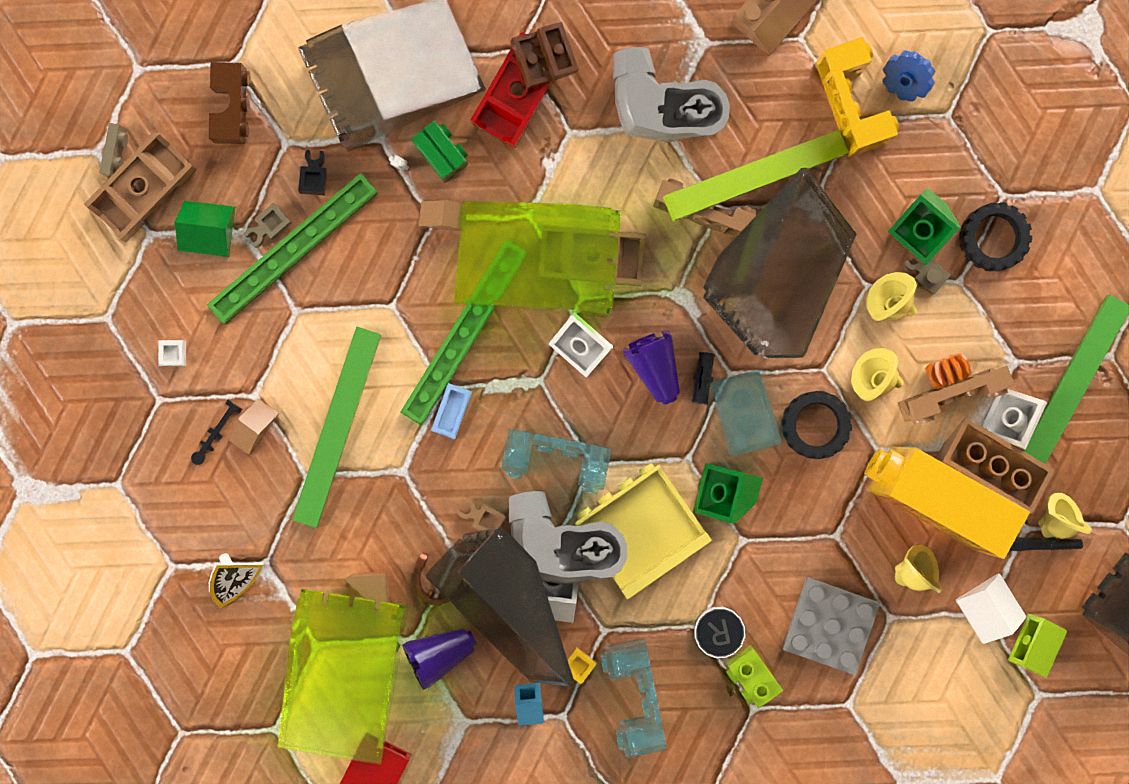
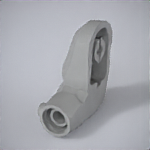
M644 47L626 48L613 54L615 103L619 121L626 135L661 142H675L714 135L724 128L729 118L730 104L726 93L715 82L699 80L688 83L670 82L658 84L654 78L656 73L650 49Z
M523 492L509 497L511 544L516 564L525 579L557 584H571L610 578L622 570L627 559V544L623 534L612 524L600 521L581 526L564 525L555 527L550 521L552 516L545 492Z

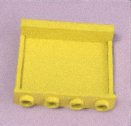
M649 463L639 470L641 474L635 480L629 477L618 485L619 491L613 495L610 492L606 493L597 500L599 505L591 510L589 507L584 508L576 514L578 519L574 521L576 526L602 521L612 524L623 534L627 544V559L622 570L612 577L627 600L712 541L659 464L653 466L652 463Z

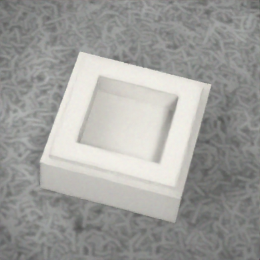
M158 340L159 366H186V341Z

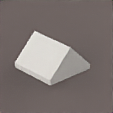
M575 312L549 343L555 351L585 377L593 371L613 348L607 340Z
M1007 389L1008 393L995 398L982 427L1015 447L1026 450L1047 402Z
M999 573L956 599L957 604L983 644L1012 635L1026 619V615Z

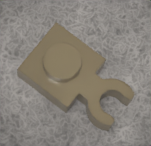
M272 203L254 219L259 225L256 228H248L244 232V236L248 238L256 233L258 239L252 245L258 248L264 243L266 235L273 240L292 223L277 205Z
M911 253L916 258V264L912 265L906 260L903 262V266L907 270H915L917 272L914 277L915 281L930 294L934 295L951 274L933 259L925 265Z

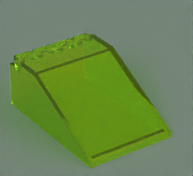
M463 201L454 303L571 315L575 312L581 316L608 317L613 309L614 290L604 289L605 285H615L616 264L607 263V259H617L619 241L617 237H609V233H619L621 210L579 204Z
M301 589L300 598L297 599L290 635L278 748L381 764L409 609L405 605L399 606V604L381 601L379 611H375L376 600L357 597L354 598L353 607H349L350 596L329 593L327 603H323L324 592Z

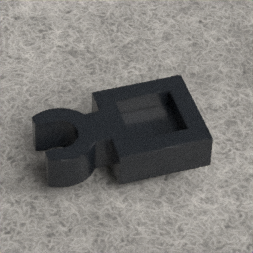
M306 150L305 159L308 167H300L299 194L325 196L327 169L320 168L325 162L323 151H320L318 159L312 160L310 150Z

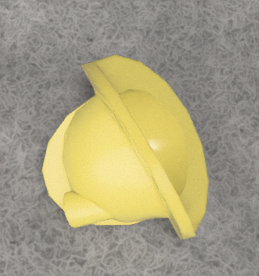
M901 272L886 274L878 279L870 288L866 299L867 310L872 319L876 321L886 318L898 320L907 315H915L917 313L913 295L917 286L915 279L907 273Z
M876 348L864 353L857 360L852 370L851 382L854 391L862 400H873L878 396L888 394L895 387L900 388L903 386L904 381L899 377L897 370L898 358L893 351L885 348Z
M1053 493L1048 497L1046 513L1038 521L1044 537L1065 539L1071 538L1080 532L1091 533V527L1083 521L1079 508L1069 496L1063 493Z
M913 545L907 551L904 561L895 566V581L897 584L907 586L916 591L932 589L937 593H941L942 587L938 582V563L934 553L925 545Z

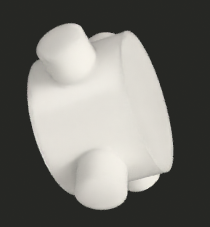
M397 155L389 157L390 165L400 171H407L409 169L408 162Z

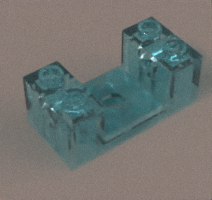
M516 429L508 430L501 470L506 471L505 476L521 479L522 474H528L534 444L538 445L537 450L552 453L553 448L563 450L562 455L578 458L579 453L583 454L578 485L582 486V491L597 494L598 489L604 490L611 448Z
M644 638L604 646L605 653L600 654L604 674L609 673L610 680L636 675L639 692L645 694V698H640L644 716L619 721L620 729L615 730L619 751L625 750L626 758L667 750L648 650Z

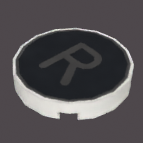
M723 606L712 607L705 610L695 623L694 638L698 647L706 655L714 658H727L735 654L742 647L745 639V626L741 618L733 610Z

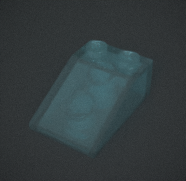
M759 370L710 383L728 456L732 457L782 444L776 419Z

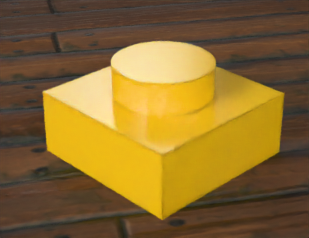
M576 647L562 665L561 670L582 684L597 662Z

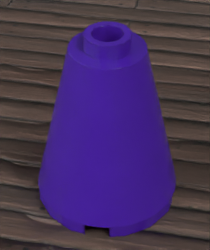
M661 331L663 336L656 337L654 333L628 344L630 349L624 347L622 350L624 356L656 402H662L663 405L677 400L676 396L680 394L672 336L670 331Z
M462 628L407 641L402 644V647L421 688L425 690L433 686L472 654L476 641L471 631L466 632Z

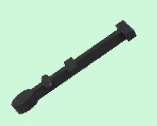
M229 399L226 401L225 404L229 406L228 410L215 429L209 428L207 432L211 435L207 441H200L202 448L191 456L193 464L200 465L205 461L204 454L207 450H214L211 444L215 438L221 440L223 435L219 432L234 410L240 413L243 410Z

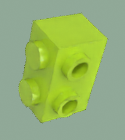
M1028 614L1008 661L1047 678L1058 651L1063 644L1067 630L1044 618Z
M751 645L726 662L730 668L726 673L734 684L740 682L745 690L741 694L749 705L755 703L759 709L783 692L781 686Z

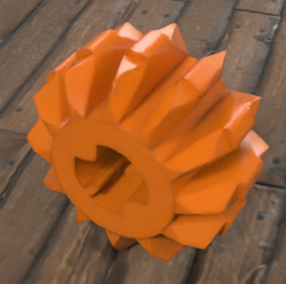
M963 353L942 358L930 363L925 368L928 382H930L932 388L936 389L959 382L972 374L970 363Z

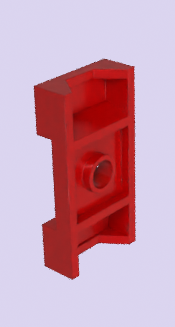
M511 48L471 117V124L516 149L528 128L531 118L553 82L527 89L513 48ZM515 83H521L525 86V92L520 96H515L510 91Z

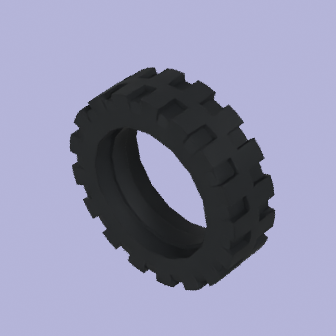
M993 202L984 205L970 213L967 220L962 224L963 228L959 235V239H962V244H960L961 250L965 251V257L968 261H972L975 267L983 268L984 271L997 272L1011 268L1024 259V255L1028 254L1030 250L1029 243L1032 242V235H1030L1031 225L1030 223L1027 224L1025 220L1027 217L1024 213L1018 212V208L1013 205L1008 206V203ZM991 216L1001 217L1007 220L1013 227L1016 236L1015 245L1012 251L1005 257H989L978 247L976 229L985 218Z
M824 391L807 392L794 398L789 406L786 407L781 422L783 426L782 433L788 446L797 454L811 459L829 458L840 452L844 448L845 443H848L850 431H852L850 420L852 418L850 412L846 409L845 403L841 402L837 396ZM810 404L827 406L837 418L838 428L836 434L829 443L823 446L806 444L800 439L796 431L798 414Z

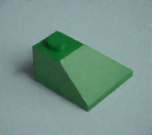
M927 188L888 230V233L927 265L961 226L947 203Z
M705 463L693 512L736 524L757 503L763 478Z

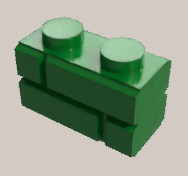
M433 121L412 137L411 141L445 183L468 165L465 159L468 154L459 143L456 146L449 138L453 135L444 124L439 126L436 121Z

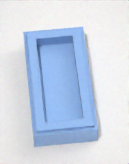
M448 383L431 431L456 439L472 391Z

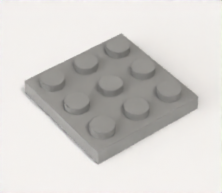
M806 576L781 649L856 675L880 602Z

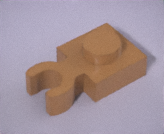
M465 499L464 502L471 506L470 513L459 511L458 515L464 519H474L471 527L494 539L506 515L486 504H483L481 509H478L474 501Z

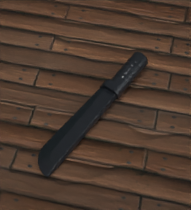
M1016 537L1009 551L1082 549L1083 541L1082 539L1056 540V537Z

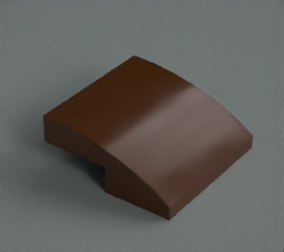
M562 22L540 27L536 32L513 37L510 41L527 89L553 82L579 71Z

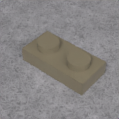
M109 123L99 170L100 174L109 178L123 164V158H121L122 151L128 144L127 129L119 124Z

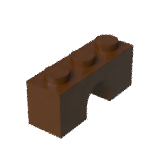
M211 62L210 88L215 93L228 94L230 97L229 107L224 112L209 113V140L215 144H245V137L249 136V123L246 122V112H249L250 100L246 96V86H250V72L247 71L242 63Z

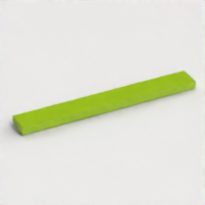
M840 130L672 192L665 195L663 199L672 220L676 221L845 156L849 151Z

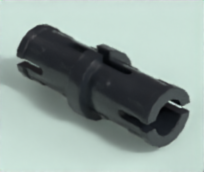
M699 352L697 373L693 376V380H695L693 403L708 405L710 383L714 380L712 370L715 354Z

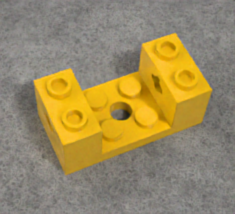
M864 36L824 50L815 62L838 129L848 148V157L887 145L898 135L897 131H899L898 121L895 116L891 115L890 110L862 120L859 119L861 111L858 103L853 102L851 96L852 85L849 78L861 74L872 62L873 51L871 45L865 42Z

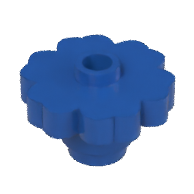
M905 50L900 56L892 55L883 67L885 74L883 84L889 93H897L900 100L913 102L917 96L924 98L935 83L932 78L935 69L931 66L928 59H925L917 52Z

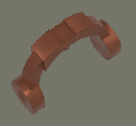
M423 552L414 568V571H416V594L422 600L435 606H441L451 601L457 594L461 595L468 585L470 576L464 574L455 590L446 597H432L435 593L432 589L429 594L424 591L420 578L429 554Z

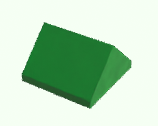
M184 201L174 222L178 251L229 257L236 207Z

